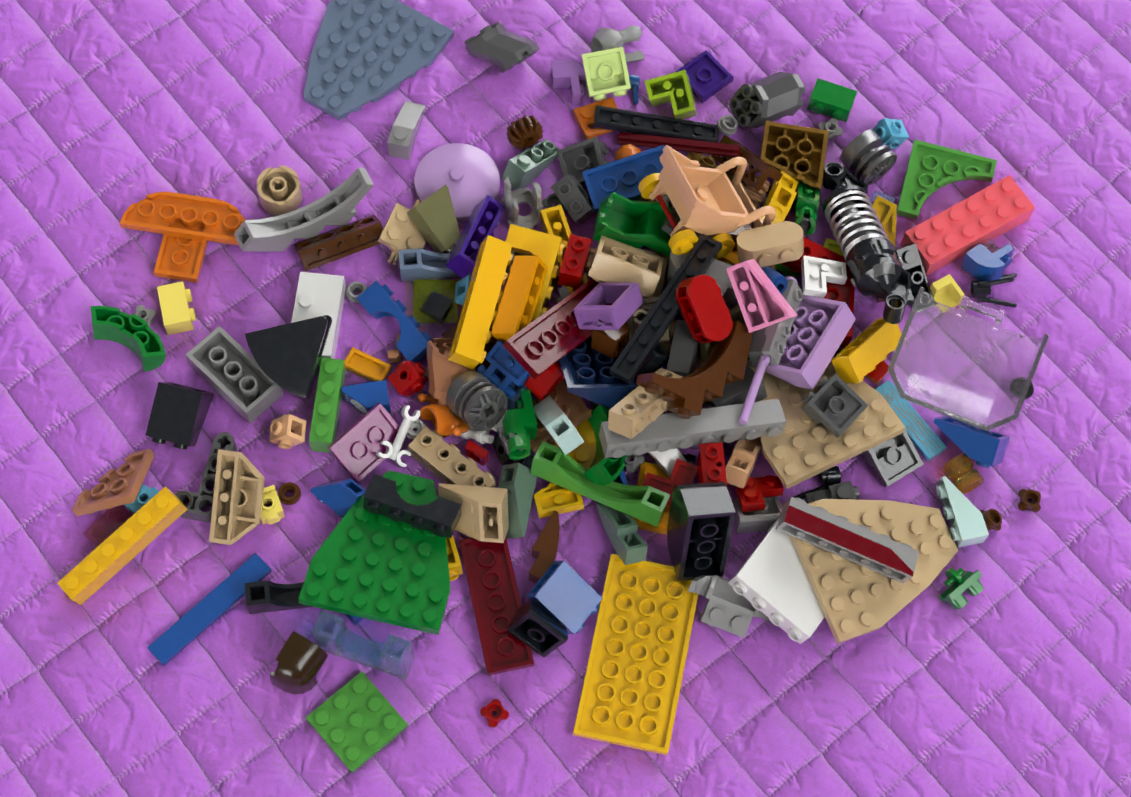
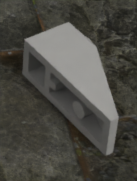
M408 101L404 102L392 126L387 142L389 156L410 160L426 105Z

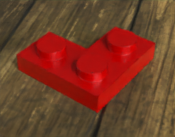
M676 459L669 480L647 472L643 486H651L670 494L667 505L671 506L674 486L693 484L699 466Z
M773 475L749 477L744 489L734 486L742 512L765 510L763 497L783 496L784 491L779 477Z

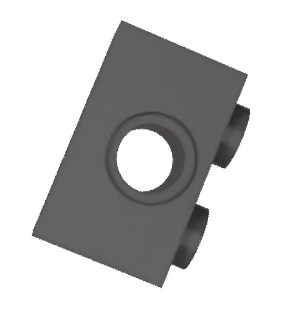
M567 174L551 187L574 222L583 224L597 213L590 197L576 177Z

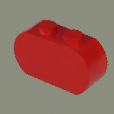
M698 275L684 279L678 285L675 297L692 338L702 344L717 342L727 338L732 330L733 321L716 280L709 275Z

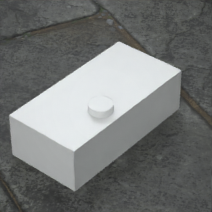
M300 272L291 323L324 315L331 316L332 324L322 358L335 359L346 292L344 276Z

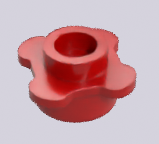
M493 699L491 703L480 710L481 716L487 719L489 727L492 728L497 727L501 720H506L509 717V712L504 710L501 701L498 699Z

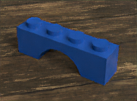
M375 281L357 297V300L375 319L382 317L396 318L401 329L396 347L407 360L421 363L427 358V343L430 340L433 342V339L426 331L422 333L418 329L420 324L412 315L410 317L407 316L404 312L407 310L404 304L399 299L395 301L391 297L394 294L393 291L386 284L382 286Z

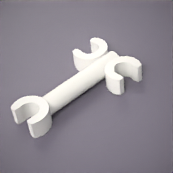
M405 405L401 410L403 421L393 444L388 441H381L380 444L386 447V452L384 454L376 452L375 454L379 458L393 460L399 467L407 466V464L401 462L400 458L403 454L411 456V453L400 449L412 421L417 420L420 416L419 410H415L414 414L409 416V405Z

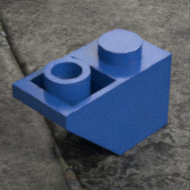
M346 479L320 484L313 487L310 492L316 496L318 501L332 508L336 515L344 517L349 509L364 495L366 490L354 480Z

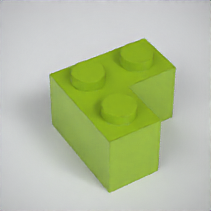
M686 70L645 80L648 98L652 106L671 102L674 116L677 119L698 116Z

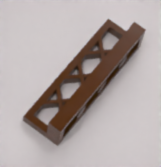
M725 134L719 142L740 146L738 157L745 158L748 164V171L744 172L742 180L754 189L760 191L768 176L778 182L783 176L777 169ZM717 155L711 156L721 164L734 158ZM738 166L730 169V171L735 174ZM758 172H762L758 177L757 181L754 182V175Z
M374 214L295 243L294 247L300 256L304 270L308 271L381 244L378 242L383 228L380 220Z

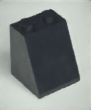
M158 382L146 436L152 437V441L165 444L166 441L173 442V447L187 450L188 446H195L214 393L172 382Z

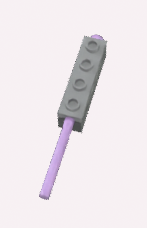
M788 276L785 277L788 282L787 288L781 295L797 314L800 301L803 298V292L798 286L797 280L794 277ZM796 316L753 332L748 357L757 367L738 420L740 424L746 425L766 366L771 364L779 365Z

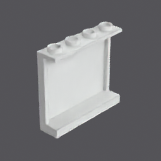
M776 520L767 530L766 536L728 584L733 587L737 594L744 596L750 601L756 610L763 612L769 617V620L774 625L782 628L790 639L801 644L811 637L825 616L790 535L776 530L778 520Z

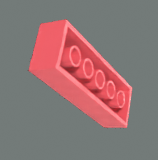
M1009 175L909 229L903 236L901 246L916 243L925 274L928 276L961 258L978 244L984 245L1028 221L1035 206Z

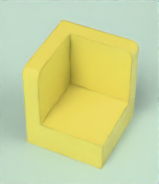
M950 274L937 280L930 286L934 303L941 313L959 305L964 297L963 291Z

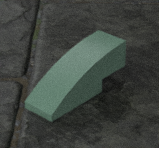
M597 502L596 507L604 529L622 562L628 565L645 561L648 545L637 533L638 524L632 516Z

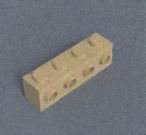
M662 368L655 372L668 378H682V376ZM638 386L609 410L608 430L632 439L651 422L655 421L664 411H667L669 402L662 400V396L648 393L645 391V388Z
M425 427L408 445L411 456L445 484L496 488L495 478L488 471L483 472L480 470L473 459L470 457L465 458L461 455L460 450L454 444L446 443L442 435H439L436 430L431 431Z

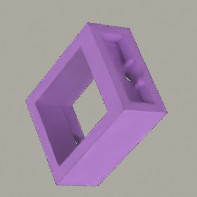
M599 282L573 310L579 329L619 330L642 305L643 299L638 283Z

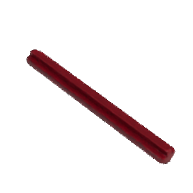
M623 132L619 133L617 137L619 145L631 144L635 147L644 148L668 145L676 151L726 157H738L740 154V146L735 144Z

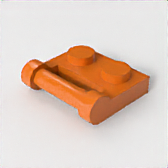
M613 97L574 109L573 114L585 140L614 131L601 128L590 129V127H593L596 105L618 109Z

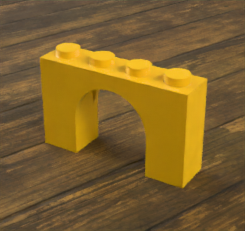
M510 224L506 242L512 244L511 251L528 256L538 255L548 267L533 315V322L548 311V308L545 307L546 300H550L554 287L551 286L552 279H556L560 266L557 265L559 257H563L565 245L562 244V237ZM496 304L495 311L497 312L499 304Z

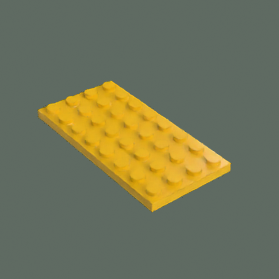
M611 554L602 594L603 599L600 603L573 731L574 736L668 755L698 599L697 593L688 591L692 580L678 581L674 566L650 561L625 565L618 555Z

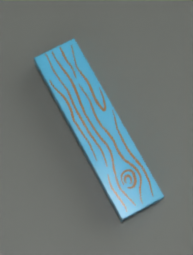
M890 380L875 389L882 394L904 424L913 445L928 462L946 449L945 444Z

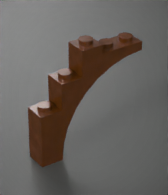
M734 321L728 337L717 341L706 360L691 374L680 379L668 378L656 373L638 375L636 384L645 388V391L648 393L662 396V400L669 402L668 410L677 413L676 416L679 418L690 419L691 416L701 415L703 401L721 398L725 383L732 384L733 381L744 379L753 332L749 333L746 325L739 321Z

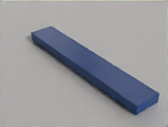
M255 553L147 647L148 650L165 666L245 596V583L262 581L272 572L271 568Z

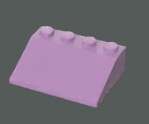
M803 295L797 310L798 316L793 321L791 333L787 339L779 365H767L765 372L794 386L813 390L856 318L845 302ZM750 359V361H749L750 365H752V366H754V367H757V366H755V365L753 364V362H752L751 359Z

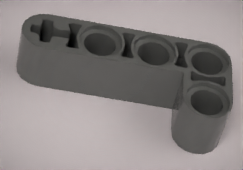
M222 432L215 437L198 493L179 491L175 494L181 502H190L186 506L188 510L180 517L201 522H211L212 508L208 512H202L201 510L205 506L213 505L214 490L209 491L208 488L211 485H215L216 469L214 468L217 465L218 449L225 447L224 450L237 452L235 440L230 433Z

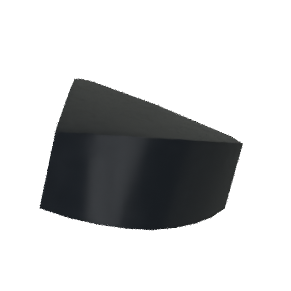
M329 315L319 316L245 333V337L257 364L271 380L283 389L300 397L307 398L312 391L331 328L332 318Z

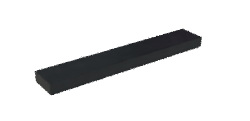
M597 105L595 107L593 127L716 143L719 141V129L714 124Z

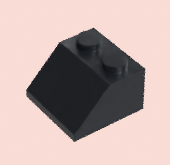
M531 601L526 602L517 610L506 629L543 658L564 644L568 639L567 629Z

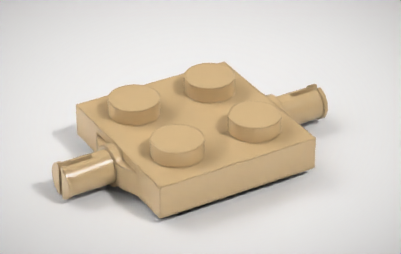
M416 200L413 208L417 206L421 200ZM398 203L394 205L378 239V242L386 245L392 251L387 261L389 264L392 262L391 265H396L399 259V250L423 249L426 243V239L407 214L411 209Z

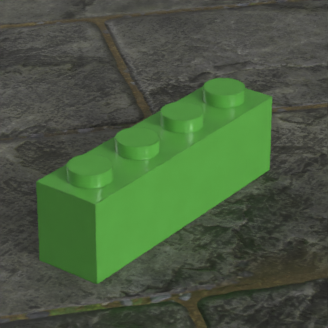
M321 358L309 436L311 451L331 453L327 447L336 440L342 402L341 387L344 386L346 375L345 362L342 359Z

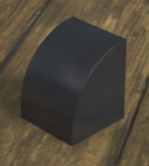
M432 291L419 311L442 324L454 306L453 300Z

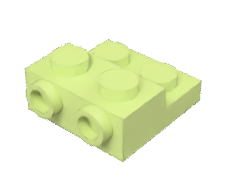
M623 47L581 55L589 98L593 97L594 101L606 99V94L614 93L615 97L627 95L626 91L631 89Z

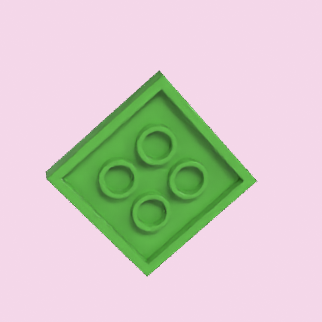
M362 671L306 717L310 725L352 774L408 727L407 722Z

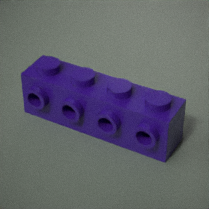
M487 195L474 207L449 257L446 267L462 278L469 273H473L480 245L488 235L494 236L493 231L500 223V217L505 208L503 205Z

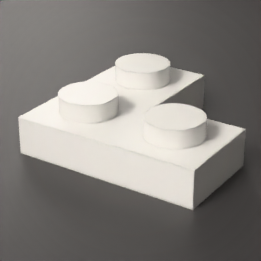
M803 255L801 260L803 295L824 298L827 293L826 282L845 284L847 280L846 263Z

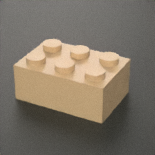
M601 235L588 276L597 282L638 283L642 298H652L661 276L664 258Z

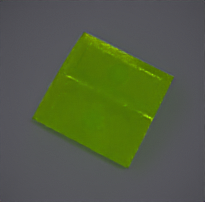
M414 280L413 317L419 323H439L419 311L430 293L434 291L453 300L454 306L443 323H458V304L454 302L455 285L458 280Z

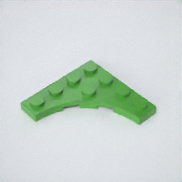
M914 139L899 199L897 215L917 220L925 201L934 192L948 184L964 180L991 182L997 160Z

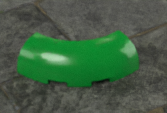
M91 306L94 340L114 341L128 347L141 361L144 372L154 370L164 363L166 356L162 341L145 320L135 314L130 315L121 312L119 308Z
M603 405L591 412L592 417L588 419L595 434L596 454L589 469L583 473L590 481L601 486L608 485L614 481L626 465V455L620 458H605L599 431L601 422L608 421L611 408Z

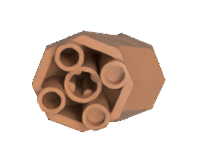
M434 338L433 342L430 340L427 343L430 382L428 392L433 398L438 399L439 404L447 406L446 395L452 382L463 373L476 371V367L470 369L448 360L454 338Z

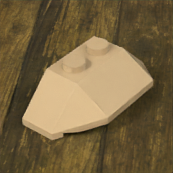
M218 449L209 542L233 545L260 524L265 477L242 452Z

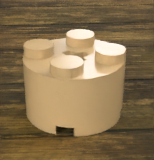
M279 166V168L273 169L270 167L265 169L257 179V192L260 204L266 212L279 216L298 209L303 195L300 180L294 170L287 166Z

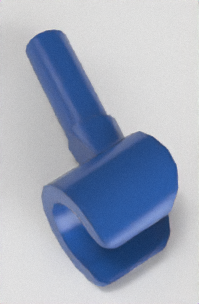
M630 74V85L633 87V104H638L640 77Z

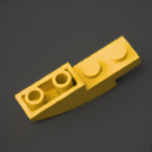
M782 170L780 172L783 176L779 182L774 180L764 206L773 207L776 211L772 224L784 222L797 194L795 190L798 181Z

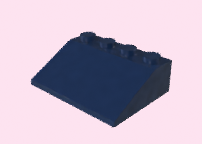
M589 337L559 360L567 392L612 408L636 388L634 379L629 385L610 375V368L619 355L612 359L592 349V338Z

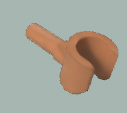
M400 334L397 336L395 349L387 350L389 363L401 361V352L396 347Z

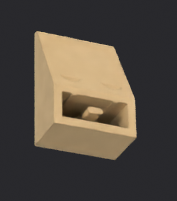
M438 484L439 497L462 504L461 517L455 528L456 531L479 541L504 543L509 529L507 489Z

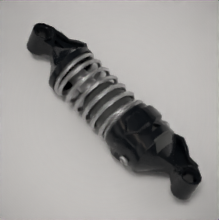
M829 162L824 167L822 185L825 189L834 191L825 199L822 209L852 275L851 282L854 287L857 286L858 291L862 295L886 300L883 319L890 324L900 323L903 319L906 305L914 304L915 300L910 291L911 274L903 269L902 265L904 263L901 257H897L895 246L888 240L887 234L883 230L880 219L877 217L873 204L869 200L868 185L859 181L855 173L851 174L843 165L837 162Z

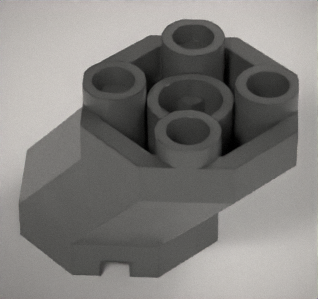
M499 22L491 26L488 25L479 31V35L476 37L472 36L464 42L466 45L465 49L469 55L497 65L502 73L513 68V65L525 61L540 49L535 41L507 31L503 23L500 24Z
M778 72L751 84H743L730 100L732 114L739 126L758 128L765 125L766 121L773 122L785 116H793L803 106L804 99H801V93H805V86L798 74Z

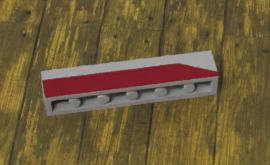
M791 497L783 504L776 530L898 582L905 583L913 577L919 551L912 549L908 544L893 541L887 535L872 532L866 526L851 523L845 517L830 514L822 507L809 505L801 498Z

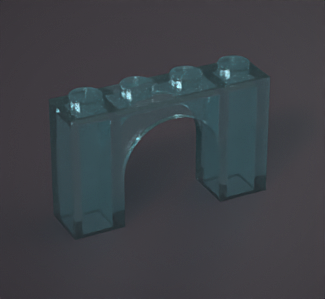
M324 611L320 612L312 631L315 644L325 652L405 680L407 679L414 661L411 641L389 634L386 643L368 640L350 631L345 625L344 618Z

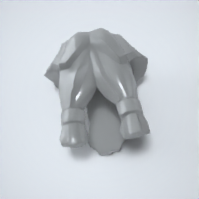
M635 25L620 31L601 27L592 37L591 51L597 52L623 47L625 43L639 41L642 35L641 29ZM637 50L634 53L624 52L626 63L645 59L641 50Z
M506 177V180H504V196L501 199V203L505 207L504 213L507 216L508 224L532 229L534 225L539 223L540 210H543L541 200L542 189L539 183L535 182L532 183L533 190L527 187L514 189L511 192V183L509 178ZM526 203L530 205L532 212L528 216L518 215V204Z

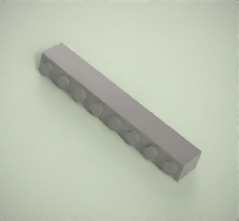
M779 399L754 402L746 425L738 422L743 403L705 408L701 410V415L691 416L690 419L679 418L675 412L661 414L632 439L608 430V421L601 422L599 437L605 458H620L631 454L642 455L653 451L664 452L675 448L686 449L704 443H731L742 439L753 440L764 436L775 437L782 434L786 419Z

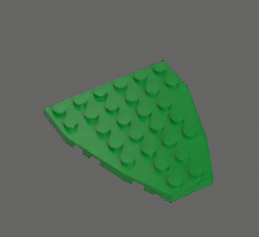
M390 470L382 476L396 481L397 492L407 503L427 505L438 498L434 481L431 479ZM362 496L349 509L312 557L298 599L299 604L439 635L450 596L446 537L436 536L424 529H416L402 521H393L379 513L373 514L364 509Z

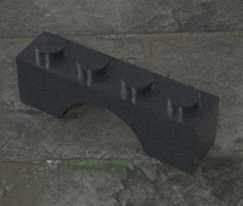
M376 474L373 475L363 496V507L369 512L382 514L396 522L402 521L416 529L430 531L439 537L451 539L461 517L462 504L443 497H439L427 505L407 503L399 496L396 489V481Z
M268 580L245 583L246 606L249 614L312 607L299 604L298 601L304 582L278 584Z

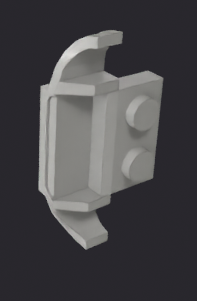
M704 575L692 580L688 591L703 595L708 599L700 621L743 638L753 616L772 623L769 617L763 612L756 610L750 601L733 590V587L728 584L729 579L718 575Z

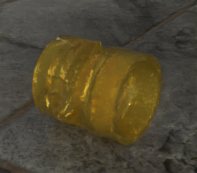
M965 453L954 457L942 467L948 479L954 480V486L963 495L976 489L984 482L979 471L972 468L974 463Z

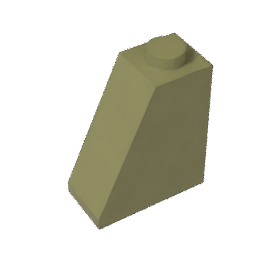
M444 185L407 212L434 252L438 253L443 251L445 253L451 252L460 237L449 188L447 185Z

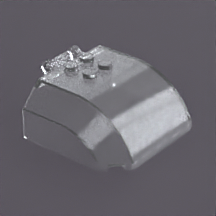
M920 286L888 367L900 398L986 432L1017 419L1049 335L1044 334L1041 338H1036L1008 330L1000 326L1006 311L984 306L971 301L970 297L963 296L959 308L956 310L933 301L923 294L925 288ZM967 308L995 320L994 323H990L964 312Z

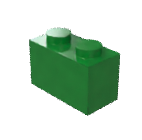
M818 78L807 109L817 114H824L835 118L838 121L847 122L857 91Z

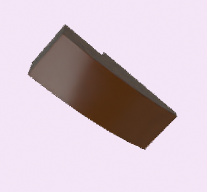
M555 510L532 547V557L536 558V561L529 571V580L537 583L552 563L556 561L559 545V515Z

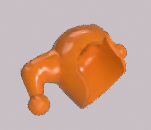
M425 393L418 395L417 399L419 402L424 403L427 401L431 403L421 408L420 417L423 420L432 422L436 432L442 435L443 438L449 437L452 434L460 436L461 433L468 432L470 428L468 424L455 415L448 406L439 404L438 399L433 398L432 395H426Z

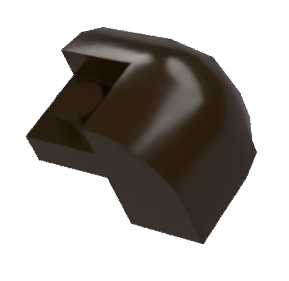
M293 631L275 659L278 661V666L275 672L272 671L270 673L272 685L291 694H303L311 690L318 683L316 675L327 659V653L309 639Z

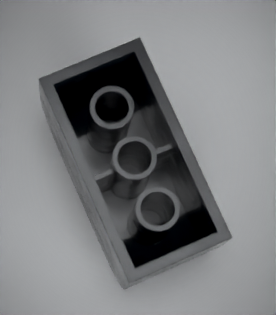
M723 481L674 486L667 524V544L678 581L693 580L704 575L723 577L736 513L727 486Z

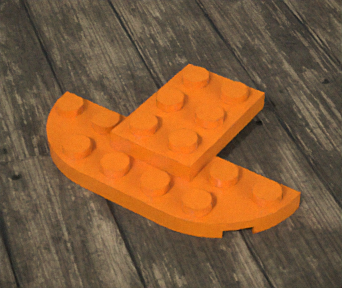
M156 192L146 195L145 199L136 204H131L123 214L119 224L121 228L164 234L153 271L155 277L198 283L208 242L212 241L239 246L234 233L245 219L235 206L223 200L175 192Z

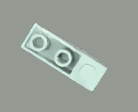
M550 395L534 406L535 415L565 455L584 443L574 425Z
M943 476L936 486L938 498L943 501V514L945 519L949 520L951 526L950 533L956 542L957 548L983 543L989 536L982 513L946 476Z

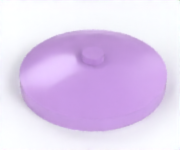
M463 143L446 144L430 151L420 161L414 178L415 192L421 203L444 185H447L457 222L468 221L474 207L484 197L489 195L493 199H497L500 189V175L493 159L483 150Z

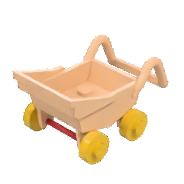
M665 145L662 149L663 154L659 157L663 166L661 173H653L646 176L638 185L643 198L657 199L674 229L670 234L671 238L668 245L675 255H683L693 249L699 240L695 233L697 232L709 235V237L722 243V249L715 259L721 258L730 253L735 246V242L728 233L734 232L739 227L754 222L756 227L770 225L776 215L775 209L771 206L756 209L743 187L741 180L747 168V161L743 157L732 158L715 169L699 167L698 161L690 160L670 146ZM738 166L731 183L725 172ZM666 195H668L681 219L678 224L663 199Z

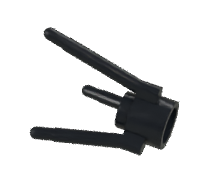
M1017 274L1003 275L1000 279L992 281H971L972 298H978V303L987 302L1007 307H1017L1016 303L986 297L991 295V285L1012 282L1014 277H1017Z
M834 466L819 473V481L824 483V486L801 493L793 498L803 499L807 493L828 489L829 485L840 483L841 472L839 467Z

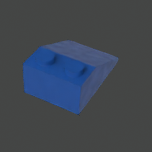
M947 416L934 419V423L970 459L976 460L977 465L989 468V466L1003 462L1010 437Z

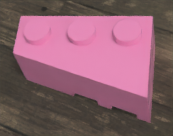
M754 259L726 268L749 333L798 316Z

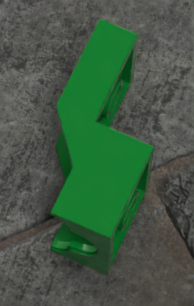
M612 192L600 203L593 235L594 240L599 242L602 235L637 249L644 245L670 258L671 249L668 242L671 236L661 229L667 217L659 202L631 201Z

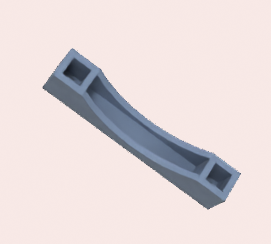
M421 248L399 250L401 282L456 278L460 276L446 267L451 255L450 253L432 252ZM511 251V253L513 254V258L510 265L506 267L505 272L510 273V267L513 264L515 256L528 255Z

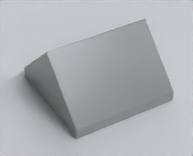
M778 496L763 497L765 510L742 512L738 498L732 499L736 511L734 518L736 533L767 531L779 519L782 510V504Z

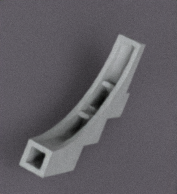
M358 167L348 179L322 198L279 216L258 220H244L234 235L242 251L284 252L295 238L309 239L317 236L326 225H347L357 213L356 205L374 184L366 169Z

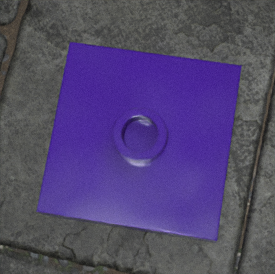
M707 50L676 71L686 70L692 94L701 103L729 85L734 79Z

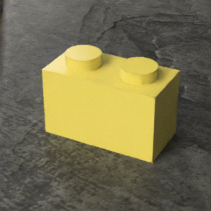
M183 281L158 286L157 291L167 335L194 330L193 321H196L194 308L189 306V302L193 301L190 288L186 289Z

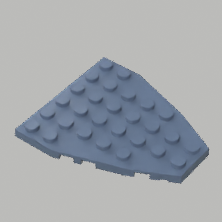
M331 0L327 6L310 56L304 101L331 117L341 120L350 113L361 110L363 105L371 101L375 103L399 88L401 82L409 77L411 79L415 77L416 72L423 67H430L454 37V31L398 0Z

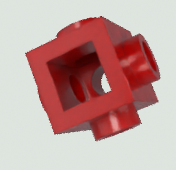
M409 360L398 364L396 370L388 376V379L398 393L407 397L421 391L424 388V384L429 380L424 374L426 372L425 368L419 362L415 363Z

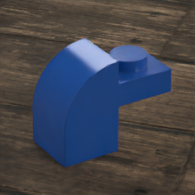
M980 243L965 253L961 267L978 280L992 281L1000 279L1004 268L1008 267L1012 262L1011 257L1014 248L1006 244L995 253H992Z

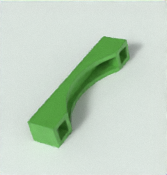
M542 441L533 458L531 474L658 527L665 513L670 494L651 486H631L613 481L608 485H597L583 474L587 471L586 468L577 463L568 454L565 455L560 448Z

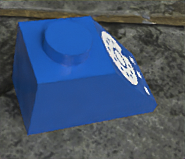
M386 380L341 387L343 400L362 413L366 414L377 403H381L386 411L391 413Z

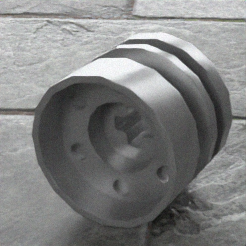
M869 129L858 135L846 146L840 155V161L849 171L855 170V175L857 179H860L859 181L870 186L880 180L893 167L897 160V155L890 151L888 145L882 146V139L874 130Z
M468 371L458 376L448 388L446 395L449 409L476 431H486L493 428L500 422L507 408V397L504 392L477 371Z

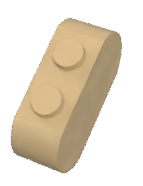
M790 221L743 230L737 236L738 261L741 263L754 259L760 268L798 260L804 252L803 229L798 224Z

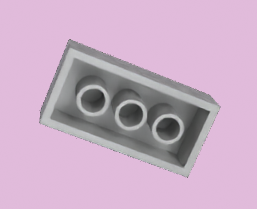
M220 326L186 354L189 366L249 424L283 395L282 387L271 380L259 367L256 360Z

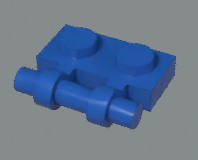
M498 340L485 357L491 365L487 368L481 364L477 371L501 389L507 397L512 399L516 395V392L511 388L513 382L521 387L530 374L503 346L504 343ZM498 370L506 376L503 381L496 376Z

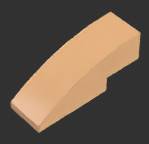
M760 437L753 440H738L725 468L728 484L744 489L762 449Z

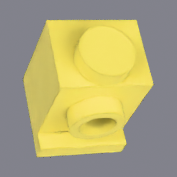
M271 485L265 487L263 491L261 521L263 524H274L279 522L285 515L275 486Z

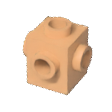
M285 414L272 420L269 442L277 444L282 449H291L292 446L305 442L307 421L290 414Z

